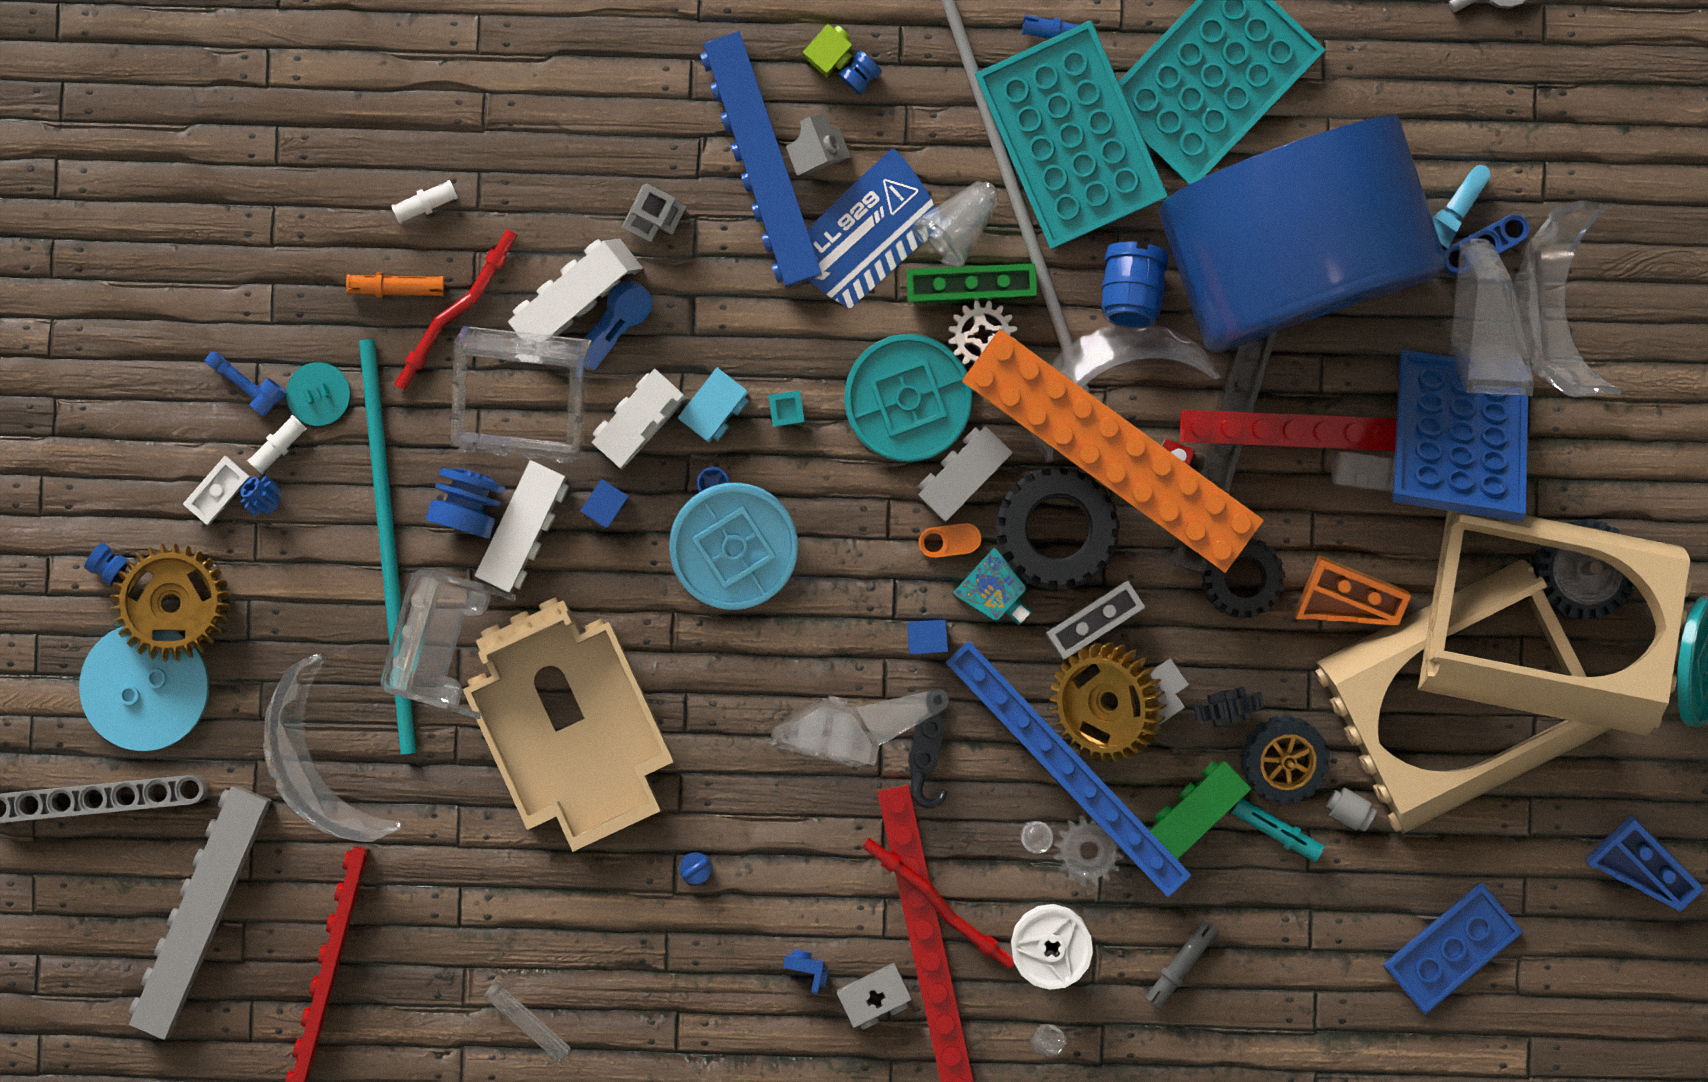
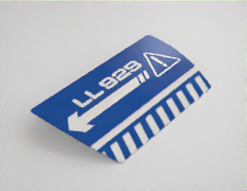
M894 148L888 151L807 230L822 273L821 277L809 280V282L848 308H852L943 224L922 182L906 160Z

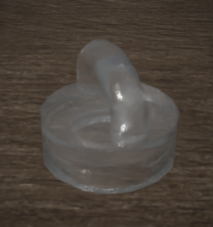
M1042 1024L1034 1033L1030 1045L1035 1052L1048 1057L1057 1056L1066 1044V1037L1058 1027L1051 1024Z

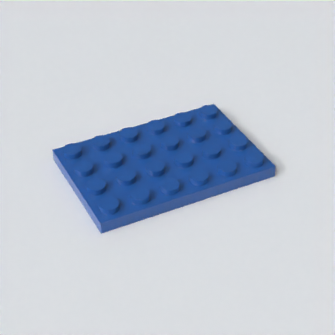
M1402 349L1399 356L1392 502L1523 522L1526 515L1529 368Z

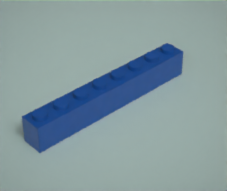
M740 31L703 43L705 52L701 53L700 57L705 71L712 70L716 82L711 83L710 86L715 101L722 100L726 112L720 114L724 128L726 132L732 131L736 140L735 143L730 145L736 162L743 161L746 173L741 174V178L746 192L753 191L756 203L751 204L756 222L763 221L767 233L761 234L767 253L771 251L774 253L777 263L771 266L777 283L783 281L785 288H789L821 277L822 273Z

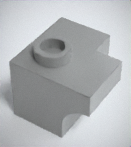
M826 114L809 116L801 120V132L798 139L786 146L797 176L812 174L851 158L840 128L831 129Z
M646 183L642 185L621 228L648 242L652 241L658 229L673 235L686 206L676 201L675 197Z
M1171 658L1154 667L1155 670L1151 673L1152 679H1161V682L1156 685L1157 691H1165L1164 695L1158 697L1159 702L1167 704L1165 708L1158 711L1166 717L1163 721L1157 723L1158 725L1185 708L1176 693L1189 684ZM1133 686L1134 695L1139 701L1138 694L1136 692L1135 687Z

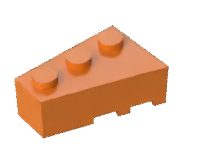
M1318 555L1294 615L1296 619L1303 620L1317 619L1334 622L1348 621L1399 626L1411 595L1405 589Z

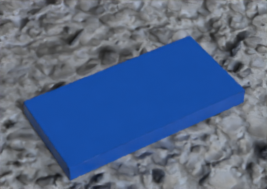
M1480 882L1382 965L1421 1012L1426 1015L1519 937L1523 931L1483 883Z

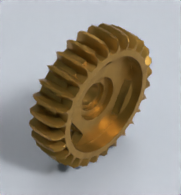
M176 543L173 544L171 552L167 551L164 544H160V553L158 554L151 547H148L149 557L144 558L140 553H136L139 563L135 565L130 561H126L130 572L127 574L126 572L118 571L119 576L124 581L123 583L114 582L112 585L116 590L120 591L119 594L110 595L111 601L118 603V606L110 608V612L120 615V617L113 620V624L116 627L124 625V628L118 634L121 638L131 635L127 645L133 647L139 643L137 652L140 655L149 649V658L151 660L156 658L158 652L161 653L163 662L168 661L169 654H173L175 660L180 662L181 652H185L192 659L193 648L196 647L201 653H204L205 650L202 642L207 641L212 645L215 643L210 635L212 632L222 634V630L217 626V623L228 622V619L221 614V611H230V605L222 602V600L230 598V593L228 591H220V589L227 586V581L225 579L216 580L222 574L221 570L216 568L210 571L214 564L213 560L209 558L202 563L203 553L201 551H198L192 557L190 546H186L183 553H180L179 546ZM195 571L200 573L211 593V598L202 602L188 575ZM147 572L152 573L153 577L138 601L136 602L131 599L132 591L139 579ZM168 596H176L180 599V607L173 613H168L162 608L163 600ZM153 631H185V639L180 641L153 640Z
M1113 642L1105 645L1096 643L1091 647L1086 646L1069 656V660L1060 665L1062 670L1054 675L1059 682L1054 683L1051 689L1058 692V694L1052 696L1049 700L1056 702L1058 707L1053 709L1051 713L1059 714L1060 720L1055 725H1063L1066 729L1062 733V737L1070 735L1073 738L1070 746L1073 747L1078 743L1081 745L1080 754L1090 751L1091 759L1101 756L1103 762L1111 759L1115 762L1124 758L1129 759L1137 753L1144 751L1147 745L1155 740L1154 735L1161 731L1162 728L1157 723H1160L1166 717L1158 711L1165 708L1167 704L1159 702L1158 697L1164 695L1165 691H1157L1156 685L1161 682V679H1152L1151 673L1155 668L1146 669L1143 666L1146 658L1143 657L1135 660L1136 650H1131L1125 654V645L1114 647ZM1091 664H1096L1101 672L1083 686H1080L1078 680L1082 672ZM1133 686L1140 701V716H1137ZM1107 692H1111L1117 697L1118 706L1116 709L1106 705L1104 698ZM1086 723L1111 735L1110 738L1100 736Z

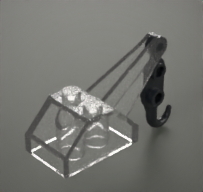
M933 689L857 708L848 706V700L829 696L828 699L822 698L821 701L808 705L773 727L769 743L771 747L863 769L875 766L879 745L915 726L908 755L911 774V795L913 800L924 808H935L945 801L947 796L946 790H942L940 795L933 800L927 799L923 795L924 782L937 765L944 734V723L939 715L947 707L949 698L942 689Z

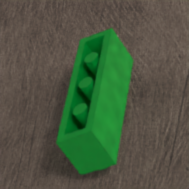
M1035 263L906 269L907 305L1034 300L1037 296Z
M1213 760L1202 770L1201 775L1203 778L1195 786L1190 782L1177 794L1180 800L1172 808L1167 804L1154 816L1157 822L1149 831L1176 859L1180 858L1251 790L1249 785L1224 760H1221L1219 763Z

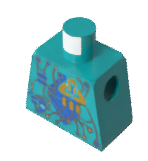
M995 548L991 550L952 593L995 622L1006 613L1020 625L1032 612L1018 599L1027 589Z

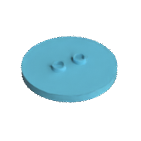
M723 483L699 492L680 510L670 533V559L680 583L699 601L720 609H746L769 600L787 583L797 561L798 538L789 512L772 494L750 484Z
M124 626L111 631L91 649L81 670L79 693L82 708L88 721L102 737L125 749L151 751L175 744L187 736L198 724L208 702L209 676L200 652L196 647L193 648L192 659L185 652H181L180 662L175 660L173 654H169L168 661L163 662L161 653L158 652L156 658L151 660L149 658V649L140 655L137 652L139 643L133 647L127 645L131 635L124 638L120 637L118 633ZM153 631V640L180 641L185 639V636L178 631Z

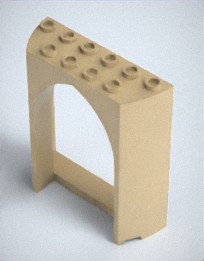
M1447 510L1418 690L1646 736L1654 728L1658 729L1660 727L1662 715L1669 704L1670 693L1674 692L1677 683V675L1673 673L1674 664L1679 659L1681 642L1678 641L1680 629H1683L1687 617V611L1683 609L1684 599L1688 597L1692 584L1691 578H1688L1690 558L1687 551L1681 546L1525 515L1524 521L1520 522ZM1464 529L1579 552L1610 564L1632 581L1645 598L1656 625L1652 644L1629 667L1614 674L1598 677L1562 675L1444 651Z
M1519 560L1453 593L1446 637L1527 598L1565 675L1587 677L1544 591H1542V589L1548 587L1542 577H1536L1533 567L1528 562ZM1432 604L1401 619L1399 626L1389 625L1316 662L1319 669L1315 670V674L1323 688L1328 686L1333 696L1329 701L1335 714L1338 717H1344L1348 725L1344 728V732L1351 745L1359 747L1362 756L1358 757L1359 762L1366 774L1370 773L1373 775L1377 783L1373 786L1377 798L1381 803L1387 804L1391 811L1387 815L1390 824L1395 832L1400 830L1402 834L1609 731L1611 728L1565 720L1485 761L1457 770H1425L1397 759L1379 744L1378 719L1383 697L1395 675L1413 656L1425 648Z

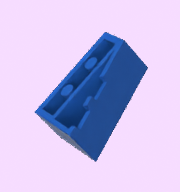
M1633 814L1585 857L1588 865L1606 872L1680 912L1704 890L1701 883Z

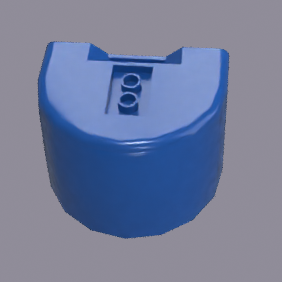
M1398 115L1376 117L1341 126L1253 156L1176 191L1164 200L1158 211L1204 345L1213 353H1222L1265 338L1276 331L1334 311L1428 282L1442 272L1446 265V258Z

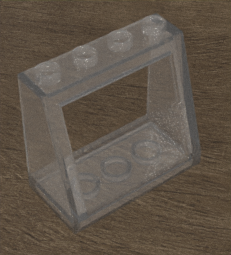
M1471 239L1470 243L1461 242L1449 354L1467 393L1533 396L1534 381L1512 279L1494 245L1489 244L1488 240Z
M463 326L454 341L451 446H458L459 450L465 452H476L478 449L491 450V453L501 456L509 455L510 452L522 453V456L528 459H540L542 456L554 457V460L565 463L573 462V459L579 460L583 445L591 340ZM468 356L570 367L567 443L465 432Z

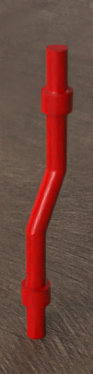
M506 229L495 249H491L484 259L487 262L469 292L437 315L416 349L410 351L405 359L407 364L394 385L405 391L417 370H422L427 361L425 357L443 327L478 302L496 270H501L507 258L505 256L518 236L517 234Z
M871 838L864 842L862 848L882 862L880 866L890 873L894 871L922 892L946 923L976 944L978 951L986 957L992 956L1009 970L1015 964L1013 956L997 945L998 941L989 934L983 935L959 917L934 886L901 862L902 858L892 850L888 852Z

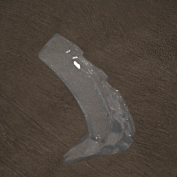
M1578 201L1558 206L1548 213L1547 217L1549 218L1540 227L1535 236L1528 239L1521 254H1524L1519 273L1514 274L1511 307L1514 311L1513 325L1521 350H1525L1533 364L1532 369L1540 378H1545L1554 387L1563 391L1562 393L1572 397L1622 395L1621 388L1602 379L1584 361L1572 339L1566 315V284L1573 256L1586 231L1605 211L1604 204L1590 201Z
M1109 325L1094 330L1090 336H1082L1071 343L1051 364L1052 367L1081 388L1109 368L1128 361L1145 358H1162L1183 362L1207 373L1210 380L1215 381L1221 378L1202 347L1181 333L1159 325H1152L1146 328H1127ZM1031 433L1044 462L1049 463L1053 461V448Z
M319 652L290 666L281 677L282 679L273 693L264 719L263 748L270 776L276 781L277 791L287 805L316 829L343 839L373 842L406 827L404 821L386 820L365 814L340 799L319 775L307 747L304 728L306 701L312 682L327 659L325 652Z

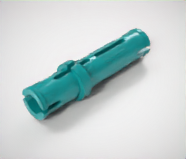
M1244 798L1236 803L1231 812L1233 816H1237L1283 843V848L1287 850L1291 848L1314 863L1318 860L1325 845L1300 832L1301 828L1298 826L1291 827Z

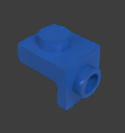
M793 949L792 954L786 953L783 968L815 974L811 990L813 994H818L819 987L825 988L829 969L823 968L824 960L811 958L812 952Z

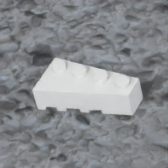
M620 238L602 242L599 239L594 241L584 250L587 254L579 262L575 259L569 262L560 270L562 276L555 282L549 280L537 289L536 292L539 295L533 301L525 300L512 311L515 316L508 323L531 352L541 350L574 323L573 317L577 316L579 318L593 309L598 303L596 298L598 296L603 298L608 295L614 286L621 283L620 278L624 275L632 273L636 275L643 269Z

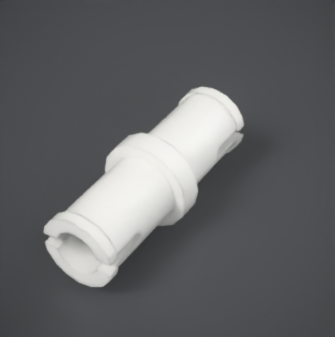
M447 180V182L424 192L422 189L416 191L417 195L395 205L393 204L391 207L399 224H402V222L424 212L428 215L432 213L433 208L454 199L456 200L458 197L450 180Z
M291 415L273 436L269 434L266 437L268 441L247 461L263 475L281 454L285 456L289 452L287 448L307 428Z

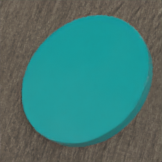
M314 362L302 366L291 376L286 389V400L292 414L303 423L312 426H325L337 421L345 413L350 402V387L346 377L336 367L327 363Z

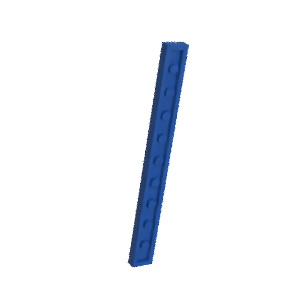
M969 640L945 662L1168 898L1192 876Z

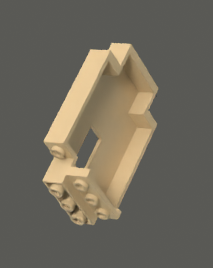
M555 597L540 604L541 611L529 616L528 612L525 611L511 617V625L500 629L497 624L481 631L482 638L476 640L480 649L478 654L482 663L487 665L492 676L487 678L486 674L482 673L468 680L469 687L462 690L526 829L529 830L557 817L573 852L661 811L662 808L648 780L647 774L675 762L612 623L607 622L604 624L602 619H599L584 626L586 632L581 634L565 600L558 602ZM547 666H555L564 673L585 718L557 732L534 683L538 671Z

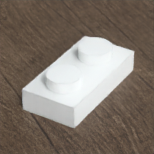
M224 456L183 505L206 525H210L251 477L230 458Z

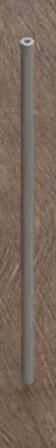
M941 0L1032 264L1035 263L1036 276L1072 381L1090 393L1007 150L976 79L975 73L979 72L955 0Z

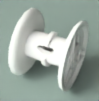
M1056 904L1037 906L1025 913L1015 925L1011 939L1013 961L1021 976L1034 986L1049 990L1066 988L1078 981L1089 968L1093 954L1091 935L1082 918L1071 909ZM1048 940L1051 943L1058 941V951L1055 953L1052 950L1045 952L1047 949L1045 942Z

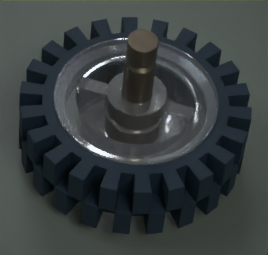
M1593 519L1568 522V524L1617 534L1620 532L1616 527L1608 526L1606 522H1598ZM1544 545L1536 552L1535 557H1537V561L1533 564L1536 577L1544 579L1548 587L1542 589V591H1544L1551 607L1558 610L1557 613L1584 620L1601 618L1614 613L1618 607H1622L1627 602L1625 599L1631 596L1634 591L1632 581L1622 572L1590 555Z

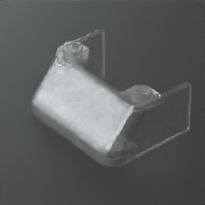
M427 569L417 570L410 578L382 670L380 681L383 690L400 697L480 719L481 713L458 706L462 694L461 685L456 679L447 677L465 615L470 617L481 616L486 611L491 596L515 601L517 595Z

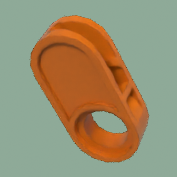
M968 523L932 527L921 533L918 546L920 551L929 558L969 554L979 547L981 534L976 526ZM929 534H937L942 538L943 546L939 551L930 552L925 548L924 540Z

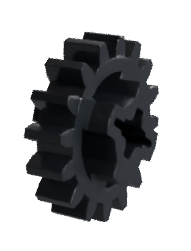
M1244 687L1207 695L1208 702L1193 706L1196 721L1205 722L1212 720L1213 727L1243 722L1244 720L1251 719L1250 712L1265 708L1262 692L1245 694Z

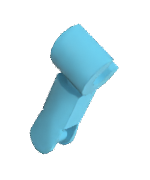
M1478 165L1469 172L1445 209H1442L1433 217L1440 243L1446 248H1449L1462 224L1461 220L1490 179V170L1484 165Z

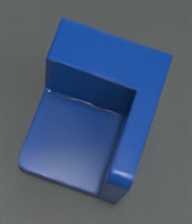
M601 479L580 511L607 528L621 507H625L630 497Z
M946 620L907 622L910 654L948 652Z

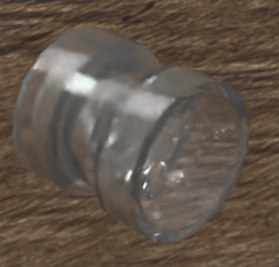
M1031 821L1022 828L1020 840L1029 852L1041 854L1052 846L1053 833L1051 828L1044 822Z

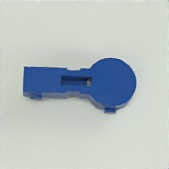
M624 281L614 286L609 292L607 310L602 315L603 318L597 325L595 324L587 336L579 343L574 351V355L595 370L616 344V340L621 333L625 332L629 326L641 323L649 315L652 308L651 294L636 281Z

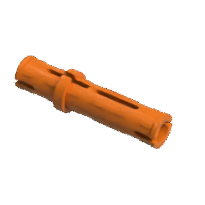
M376 272V275L347 274L346 288L348 289L346 293L347 295H375L376 298H383V295L443 297L444 276H384L383 272Z

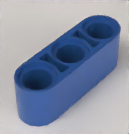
M1519 214L1508 215L1452 245L1444 251L1446 265L1442 271L1449 276L1461 275L1517 245L1529 233L1528 221ZM1510 222L1518 226V238H1511L1506 234V223ZM1482 237L1490 241V253H1483L1477 248L1478 238ZM1454 252L1462 256V268H1454L1450 265L1448 260L1450 253Z

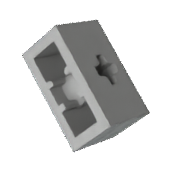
M895 962L837 990V995L853 1028L860 1025L862 1030L878 1023L879 1019L877 1016L889 1011L891 1015L907 1009L908 1005L906 1002L912 1000ZM871 990H875L877 994L884 993L885 996L881 998L880 1005L876 1006L874 1002H867L870 998Z

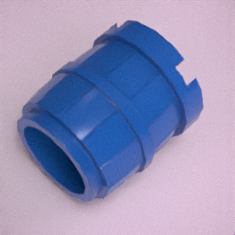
M1118 242L1108 246L1104 258L1106 269L1101 291L1102 313L1105 320L1109 323L1127 328H1146L1154 325L1155 321L1159 318L1162 300L1165 296L1164 281L1165 271L1168 269L1169 254L1164 249L1155 245L1148 244L1147 250L1137 248L1138 242Z

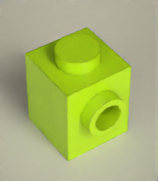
M827 24L803 51V58L828 78L836 68L841 70L853 57L850 54L852 51V44L849 42L851 36L840 26L837 25L834 29Z

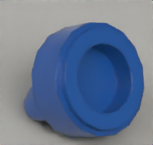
M700 852L687 854L680 863V874L690 884L705 882L712 871V864L709 858Z

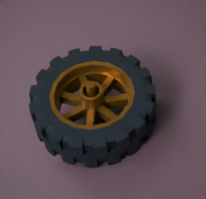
M1284 715L1282 718L1274 716L1269 718L1270 721L1266 723L1263 721L1259 723L1254 733L1250 732L1246 738L1248 742L1246 746L1243 745L1241 752L1244 756L1243 760H1241V766L1245 771L1247 781L1264 798L1270 801L1275 800L1280 804H1287V801L1297 803L1302 801V798L1305 796L1308 798L1312 796L1317 786L1321 787L1325 781L1323 777L1325 773L1328 774L1330 768L1328 764L1330 752L1326 747L1327 743L1323 736L1307 721L1301 718H1294L1291 715ZM1288 738L1286 748H1280L1276 741ZM1296 739L1305 745L1304 748L1292 752ZM1273 745L1276 750L1274 756H1265L1268 748ZM1307 754L1305 766L1297 763V758ZM1264 762H1277L1268 774L1265 772ZM1283 768L1285 781L1274 780L1273 778ZM1295 768L1301 770L1295 778H1291L1292 770Z

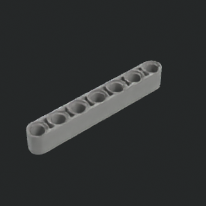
M193 774L0 793V800L6 804V812L0 817V823L195 804L202 802L207 797L209 785L204 777ZM190 780L196 782L199 787V793L195 798H190L185 793V785ZM158 783L164 785L167 790V796L163 801H158L153 796V789ZM125 787H130L135 794V799L130 805L124 803L121 798V792ZM93 790L99 791L103 797L102 804L98 808L92 806L89 801V795ZM61 793L67 794L71 801L70 807L66 811L60 809L57 804V799ZM30 796L36 798L39 804L38 810L34 814L28 812L25 807V802Z

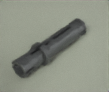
M1201 921V924L1168 968L1164 967L1161 970L1162 976L1149 993L1145 995V998L1153 1002L1161 992L1154 1002V1005L1158 1008H1163V1005L1177 986L1181 988L1184 984L1183 978L1214 937L1218 935L1219 931L1211 927L1206 935L1203 936L1210 927L1206 921Z

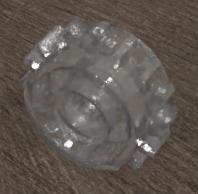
M1079 816V824L1076 825L1069 820L1067 822L1069 830L1067 832L1063 830L1058 831L1060 836L1063 837L1062 841H1057L1053 844L1055 847L1060 848V853L1055 854L1054 859L1063 861V864L1058 869L1060 872L1068 869L1070 873L1067 879L1070 881L1076 876L1080 877V885L1083 886L1087 879H1091L1094 886L1098 885V878L1101 876L1108 881L1110 877L1107 872L1110 869L1118 871L1119 868L1114 863L1116 859L1120 860L1124 857L1122 854L1117 853V848L1120 847L1093 818H1091L1090 822H1086L1084 816ZM1088 841L1094 842L1097 846V854L1092 859H1083L1080 855L1081 845Z

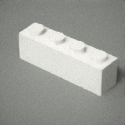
M532 460L529 461L475 574L476 577L509 593H513L515 588L521 589L528 572L524 571V568L529 559L535 560L542 544L537 542L542 530L548 532L554 521L555 514L551 513L556 501L562 503L569 489V485L565 484L567 477Z

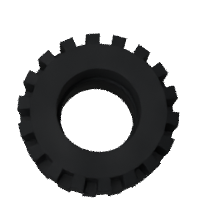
M1251 537L1235 559H1249L1261 571L1262 580L1259 589L1247 597H1240L1230 592L1225 583V573L1205 560V567L1202 570L1201 577H1203V591L1208 596L1206 598L1215 606V609L1227 614V616L1248 618L1265 613L1271 609L1270 607L1273 604L1277 603L1280 599V593L1284 590L1283 579L1286 576L1285 571L1282 569L1283 562L1281 558L1277 557L1276 551L1272 547L1267 546L1266 542Z

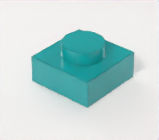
M800 390L768 395L773 427L805 423Z

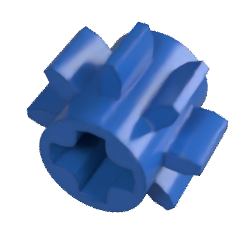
M266 475L262 480L253 477L243 485L241 489L243 499L240 503L254 517L259 512L268 515L278 507L280 503L278 493L281 489Z

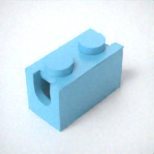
M716 368L678 416V419L708 443L713 438L719 441L729 428V425L725 422L732 413L738 416L748 404L749 400L745 398L748 392L727 374Z

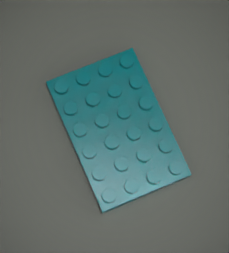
M1196 0L1119 80V84L1146 146L1187 185H1190L1204 178L1326 49L1274 0Z
M1093 21L1085 22L975 73L1051 250L1169 197Z

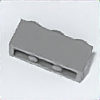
M986 426L981 431L975 427L962 440L966 446L958 454L954 450L951 451L940 463L944 469L936 477L930 473L918 485L922 490L918 497L943 522H946L1013 453Z
M1127 580L1046 632L1045 635L1061 660H1064L1138 613L1145 606Z

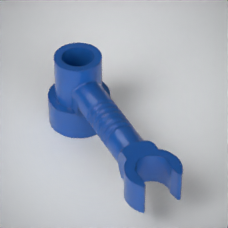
M211 351L204 360L210 367L224 375L253 399L250 406L262 416H266L276 402L280 403L287 394L280 385L267 377L258 387L216 351Z

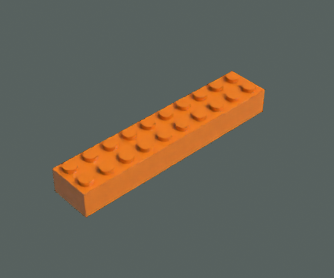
M1000 328L962 379L965 385L1224 573H1226L1264 521Z

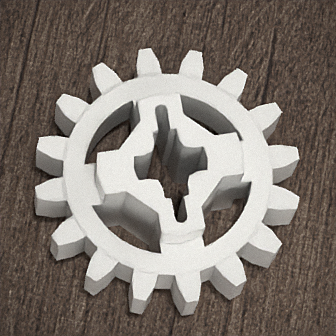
M975 301L974 309L971 311L967 306L962 307L963 317L954 315L953 319L958 325L949 327L948 331L955 334V337L951 338L948 343L949 345H957L958 348L953 354L955 356L961 354L964 356L962 362L964 366L969 361L975 363L979 357L970 353L964 346L972 345L979 350L981 355L999 328L1008 335L1017 331L1016 326L1008 325L1012 315L1010 314L1005 317L1001 315L1003 306L993 310L991 309V301H988L985 308H981L979 302ZM985 315L995 318L1001 326H993L987 322ZM973 317L974 326L972 329L961 333L964 324ZM979 328H984L986 333L990 332L992 336L988 337L985 344H982L980 339L972 338L978 334Z

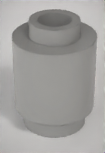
M1345 787L1341 792L1335 790L1326 807L1330 808L1329 816L1354 830L1359 828L1364 832L1370 826L1377 812V809L1371 806L1372 803Z

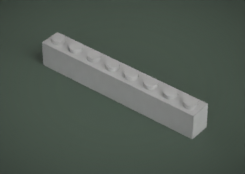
M238 785L231 786L230 790L225 789L218 802V807L222 808L217 820L212 819L205 833V837L209 838L204 850L201 848L198 850L193 860L192 866L196 869L192 879L187 878L181 888L179 896L183 897L180 907L179 909L174 908L167 921V926L170 927L166 939L161 938L154 951V956L158 957L153 969L148 967L141 981V985L145 986L140 998L135 997L128 1012V1015L132 1016L129 1023L130 1026L163 1040L171 1036L272 800Z

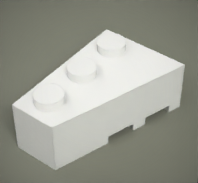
M656 369L650 374L647 373L635 386L637 390L630 398L626 396L614 409L616 414L609 423L604 420L592 434L596 437L592 443L622 470L686 400L684 394Z

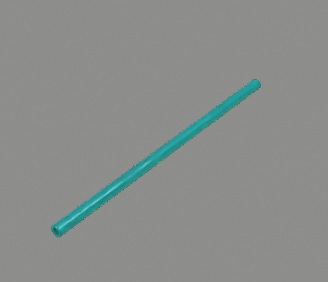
M366 339L359 341L400 754L402 755L417 752L375 339Z

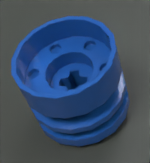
M441 467L439 475L452 479L451 486L436 483L435 488L448 494L446 501L431 500L425 520L490 539L496 519L484 513V507H500L501 502L488 498L489 491L504 495L506 487L499 485L489 476L462 468L446 469Z

